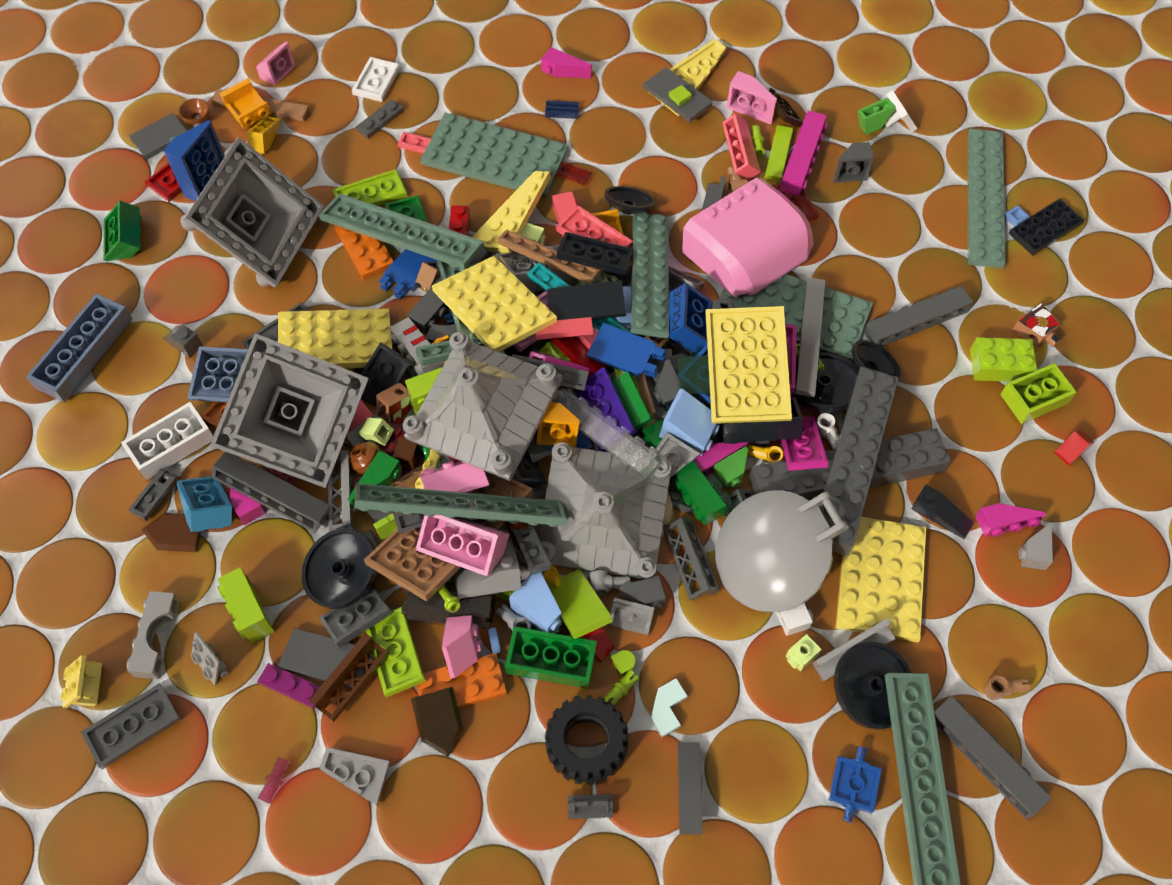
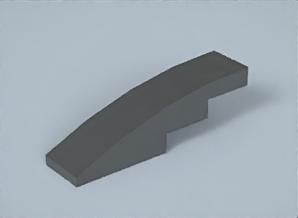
M678 742L679 834L702 835L700 745L696 742Z

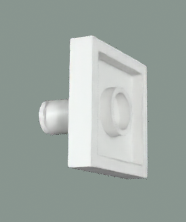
M893 90L889 92L887 96L896 109L885 125L889 127L899 119H903L911 132L918 129Z

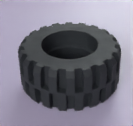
M586 695V699H580V696L573 697L572 702L569 703L566 700L562 703L560 709L556 708L553 712V717L548 720L547 730L545 731L548 758L550 763L554 765L556 772L563 774V778L568 781L572 779L575 780L576 784L580 785L582 782H588V785H594V782L599 780L604 782L609 775L613 776L624 763L629 742L627 723L623 721L624 716L622 713L615 710L616 706L611 702L606 704L604 698L598 697V700L592 699V695ZM592 722L605 730L608 742L603 753L594 758L585 759L577 757L569 751L566 737L568 731L578 723Z

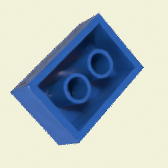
M687 283L670 292L668 337L693 353L704 348L707 344L705 312L706 309H712V300Z

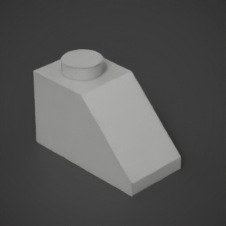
M1051 525L1044 527L1027 540L1023 547H1020L1018 557L1021 559V567L1046 570L1053 563Z

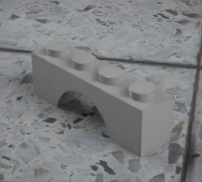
M149 591L148 598L144 601V613L139 619L138 634L132 644L133 652L127 661V671L133 677L159 679L164 658L155 652L153 638L156 631L163 624L175 620L180 600L174 593Z

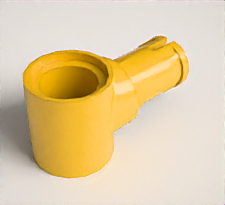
M752 444L748 446L747 456L760 458L768 463L785 460L784 452L780 447L763 448ZM775 453H780V458L773 461L772 456Z

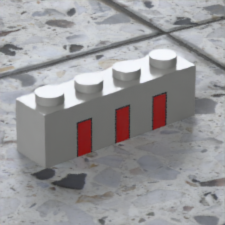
M409 317L389 327L392 333L390 337L393 344H398L400 353L406 355V359L414 365L418 376L443 367V361L421 366L416 355V347L430 345V343Z

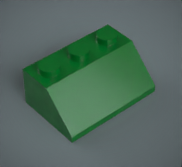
M119 200L104 218V261L132 258L136 252L140 251L142 246L140 242V207Z

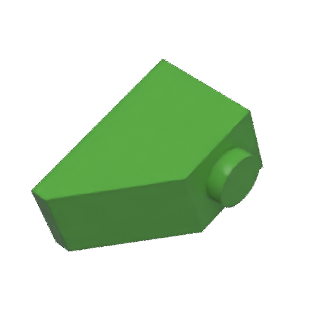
M887 97L857 110L860 128L866 135L881 129L895 111V105Z
M746 446L714 465L713 475L726 491L730 488H737L742 483L748 453Z

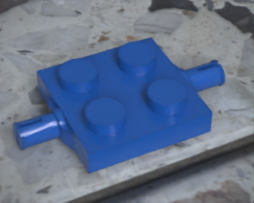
M862 747L857 748L856 759L837 757L828 801L841 804L846 808L843 821H848V823H853L855 810H861L870 814L874 812L881 776V768L871 766L864 761L867 749H862Z

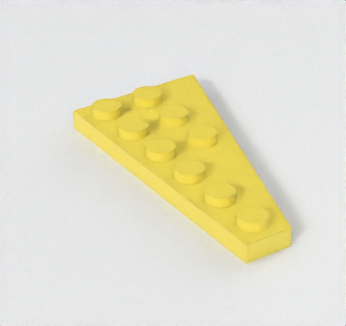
M714 39L669 70L696 90H699L726 52V47ZM670 109V110H671L673 113H675L678 117L680 116V115H678L676 112H674L672 109Z
M534 171L472 236L483 241V249L488 252L511 253V249L497 244L498 238L506 230L521 235L551 179L550 172Z

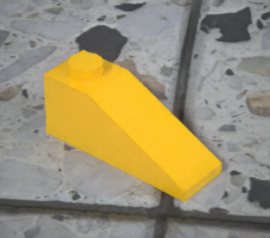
M267 116L247 131L248 145L259 154H264L271 148L282 118Z

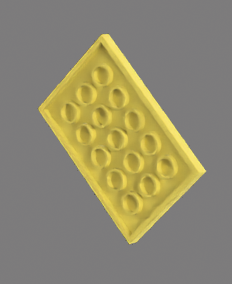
M495 256L432 285L433 292L487 348L500 352L557 322V316Z
M784 306L706 309L712 424L791 421Z
M389 309L278 312L279 343L342 368H365L380 342L392 349Z
M861 517L854 546L849 556L842 555L836 629L863 633L888 618L891 623L888 627L896 639L917 643L920 641L926 527Z

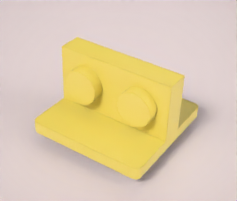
M81 655L71 665L66 667L63 679L66 680V685L61 692L63 708H68L72 704L97 705L102 663L86 661V656Z

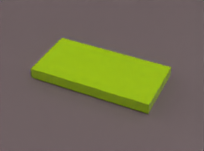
M397 169L332 189L334 197L342 194L376 206H382L386 203L408 197Z
M580 569L560 577L561 581L558 588L548 585L561 611L562 620L574 639L613 622L612 616Z
M403 607L392 610L391 615L366 630L367 635L390 653L377 669L385 697L426 682ZM377 649L372 651L374 660L381 654Z

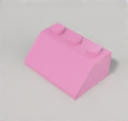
M454 461L445 462L442 464L443 467L437 469L434 467L426 468L423 470V473L419 474L423 489L465 493L489 485L484 470L462 461L456 463Z

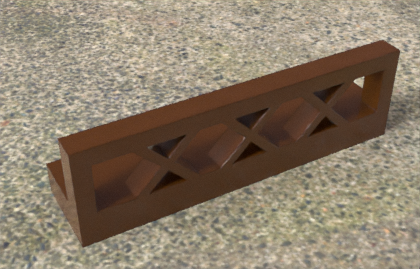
M365 633L311 697L309 702L334 722L390 653ZM374 649L381 652L376 660L369 661V655ZM366 667V673L362 677L356 678L355 672L358 668ZM352 683V690L349 694L342 695L344 685ZM338 701V707L332 714L325 709L330 702Z

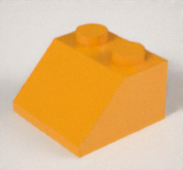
M551 402L538 426L537 444L554 446V444L564 442L570 447H576L579 419L561 403Z

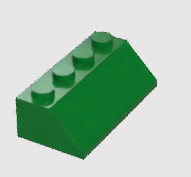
M514 626L505 663L506 674L589 689L597 641L582 638L574 639L571 636Z

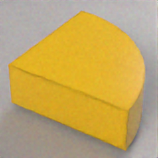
M551 565V569L546 570L542 576L547 585L558 588L561 581L560 574L557 568Z

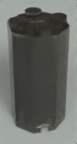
M447 581L444 586L452 597L458 598L456 583ZM405 589L407 598L406 602L403 601L401 613L405 614L406 620L409 622L446 625L448 617L472 615L473 622L477 624L478 629L488 630L491 628L489 623L493 622L496 599H492V594L459 599L460 608L456 612H450L445 609V601L438 591L426 602Z

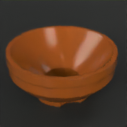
M199 98L189 99L179 107L181 119L188 124H202L210 114L207 102ZM201 115L200 118L193 119L194 116Z
M372 441L356 444L349 455L351 469L357 474L365 473L378 451H381L380 446Z

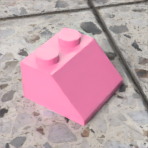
M286 41L256 66L259 77L273 86L295 68L289 43Z
M472 615L448 617L446 619L442 649L450 678L457 677L476 663L479 652H482L481 639L477 638L478 626L474 624Z

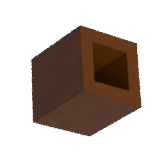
M399 437L393 458L399 460L402 468L414 470L419 456V444Z

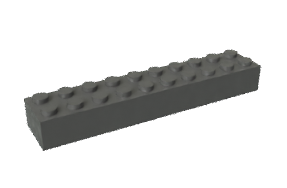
M860 367L823 491V493L829 492L834 507L841 519L846 521L849 527L846 531L834 537L832 544L833 552L849 556L854 546L898 382V377L865 367ZM823 504L819 508L830 527H833L835 524Z
M938 429L883 439L869 488L945 472L951 460ZM835 450L825 452L828 468L788 471L786 460L752 467L749 479L754 494L782 490L798 494L809 501L814 499L824 491Z

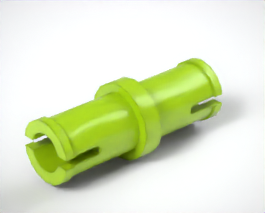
M753 125L750 128L756 156H762L765 153L764 137L761 135V127Z
M629 670L619 682L613 684V689L604 697L605 703L611 699V703L615 705L622 697H626L628 695L627 691L639 680L638 675L636 674L630 680V677L635 672Z

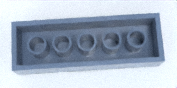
M95 294L26 378L35 389L65 403L133 318L125 306Z

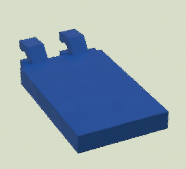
M405 249L384 271V276L379 280V283L382 284L380 286L381 289L388 291L394 282L398 283L393 290L396 292L394 294L395 297L401 300L408 290L414 292L420 285L415 281L422 263L436 261V259Z
M603 323L587 353V357L623 372L628 371L636 377L643 373L655 378L658 370H656L657 366L647 362L650 357L663 362L666 354L665 350L657 347L653 341Z

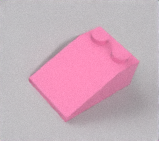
M738 71L730 83L727 108L772 124L777 98L753 76Z

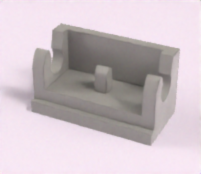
M614 598L610 612L613 622L609 623L608 626L649 635L654 607Z

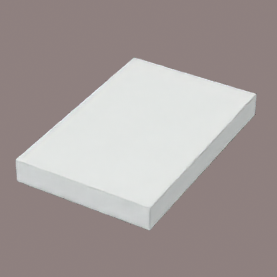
M370 57L352 89V94L383 102L400 70V64Z

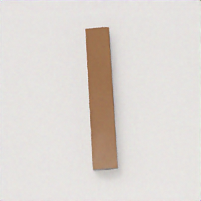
M216 90L211 99L212 105L226 107L220 96V93L225 90ZM261 97L263 101L268 103L272 112L271 116L304 122L309 112L307 105Z
M506 230L497 241V244L588 284L594 283L601 273V270L557 259V251L510 230Z

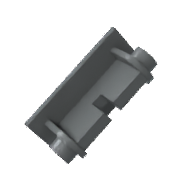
M612 795L568 796V819L613 818Z

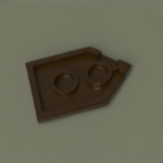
M770 87L769 92L777 98L775 110L782 120L795 127H801L803 121L789 102L781 98Z
M453 687L411 698L421 742L447 757L463 731Z

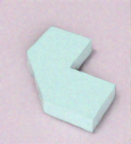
M677 679L663 685L657 691L651 721L662 738L681 726L670 709L687 698Z

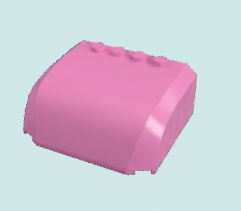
M758 177L690 218L683 228L682 253L735 298H738V295L747 293L748 295H755L805 262L809 257L811 249L814 247L812 229L804 213L786 196L764 179Z

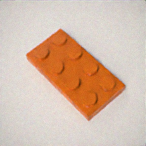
M337 225L334 226L336 233L363 280L385 271L394 262L381 240Z
M496 653L479 657L476 663L455 678H450L447 666L424 672L426 682L417 685L419 696L453 687L458 708L507 695Z

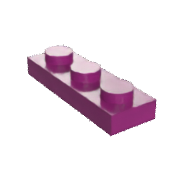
M270 663L267 664L257 681L260 685L312 709L315 708L309 700L320 686Z

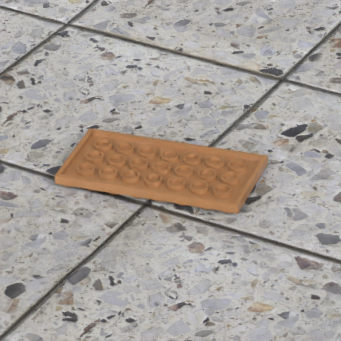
M486 471L484 473L489 485L472 490L475 494L530 498L534 494L532 488L513 478L509 481ZM478 518L470 520L496 530L506 522L502 520L490 522L486 519ZM421 527L400 534L398 529H396L364 559L365 564L427 602L461 567L417 551L416 546Z

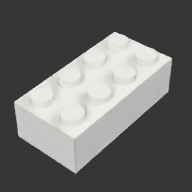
M189 402L121 443L140 473L148 480L155 476L160 469L170 467L210 443L213 435L194 406Z

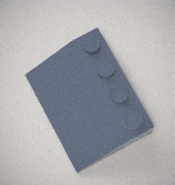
M199 346L187 399L228 402L248 349Z

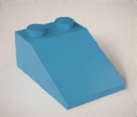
M211 476L177 480L183 511L191 532L232 526V505L219 481L211 478Z

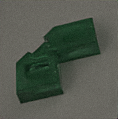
M707 472L703 473L726 504L724 516L727 517L734 509L730 496L727 492L723 493L720 489V482L716 476Z

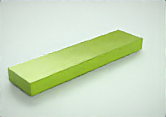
M777 125L765 179L781 181L793 128Z

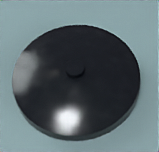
M819 353V358L824 364V371L817 370L815 396L812 397L795 394L798 361L796 360L795 390L791 397H796L797 402L801 406L817 412L833 413L848 408L854 383L859 372L858 367L853 362L840 355Z
M343 528L326 533L312 545L302 566V584L306 594L312 601L325 608L342 609L355 604L364 597L373 585L377 575V571L367 566L364 561L375 549L369 538L356 530Z
M866 642L853 646L839 659L834 673V690L838 703L844 713L856 724L874 730L892 727L885 675L887 673H912L904 658L896 650L885 644Z

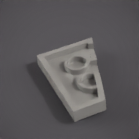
M666 433L649 459L665 458L672 462L671 478L697 458L700 453L671 434Z
M326 747L320 770L378 806L390 767V761Z

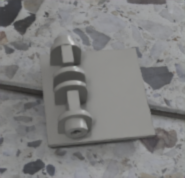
M195 631L191 658L195 664L200 665L207 680L210 679L216 685L217 677L224 678L228 675V667L221 661L220 657H217L218 654L211 645L206 643L198 632Z

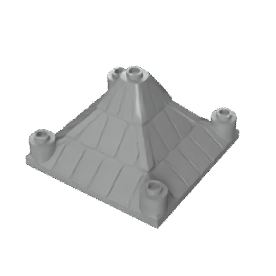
M238 137L226 149L224 159L191 209L181 217V225L187 231L198 229L208 238L256 272V280L260 286H272L274 288L278 285L324 206Z
M456 332L449 339L452 351L421 405L418 414L407 417L403 422V429L406 432L404 437L409 441L511 481L563 380V376L557 373L551 364L546 363L537 367L536 365L470 342L464 332Z
M255 333L210 446L326 488L368 378Z
M564 442L554 444L545 500L561 501L567 519L565 526L551 527L547 524H541L539 540L550 564L588 571L603 570L608 574L630 576L631 578L638 579L655 577L672 462L665 458L654 460L570 447Z

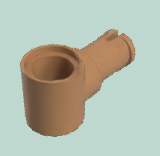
M734 166L728 168L727 172L730 178L728 189L730 194L747 184L748 181L735 174Z
M994 676L985 684L984 694L991 700H998L1002 696L1011 695L1015 692H1029L1030 684H1026L1029 680L1028 678L1009 680L1002 676ZM992 684L997 685L1000 689V692L996 691L993 688Z

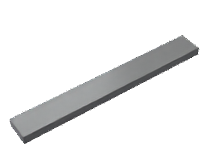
M807 277L795 390V394L812 397L815 396L825 291V280Z

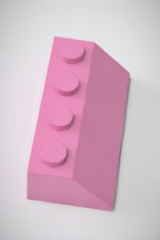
M424 516L416 550L489 576L504 555L509 534L462 517Z

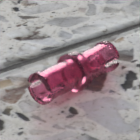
M281 757L277 758L270 775H267L265 778L267 781L257 799L268 804L271 803L278 786H281L283 783L281 780L291 763L290 761Z

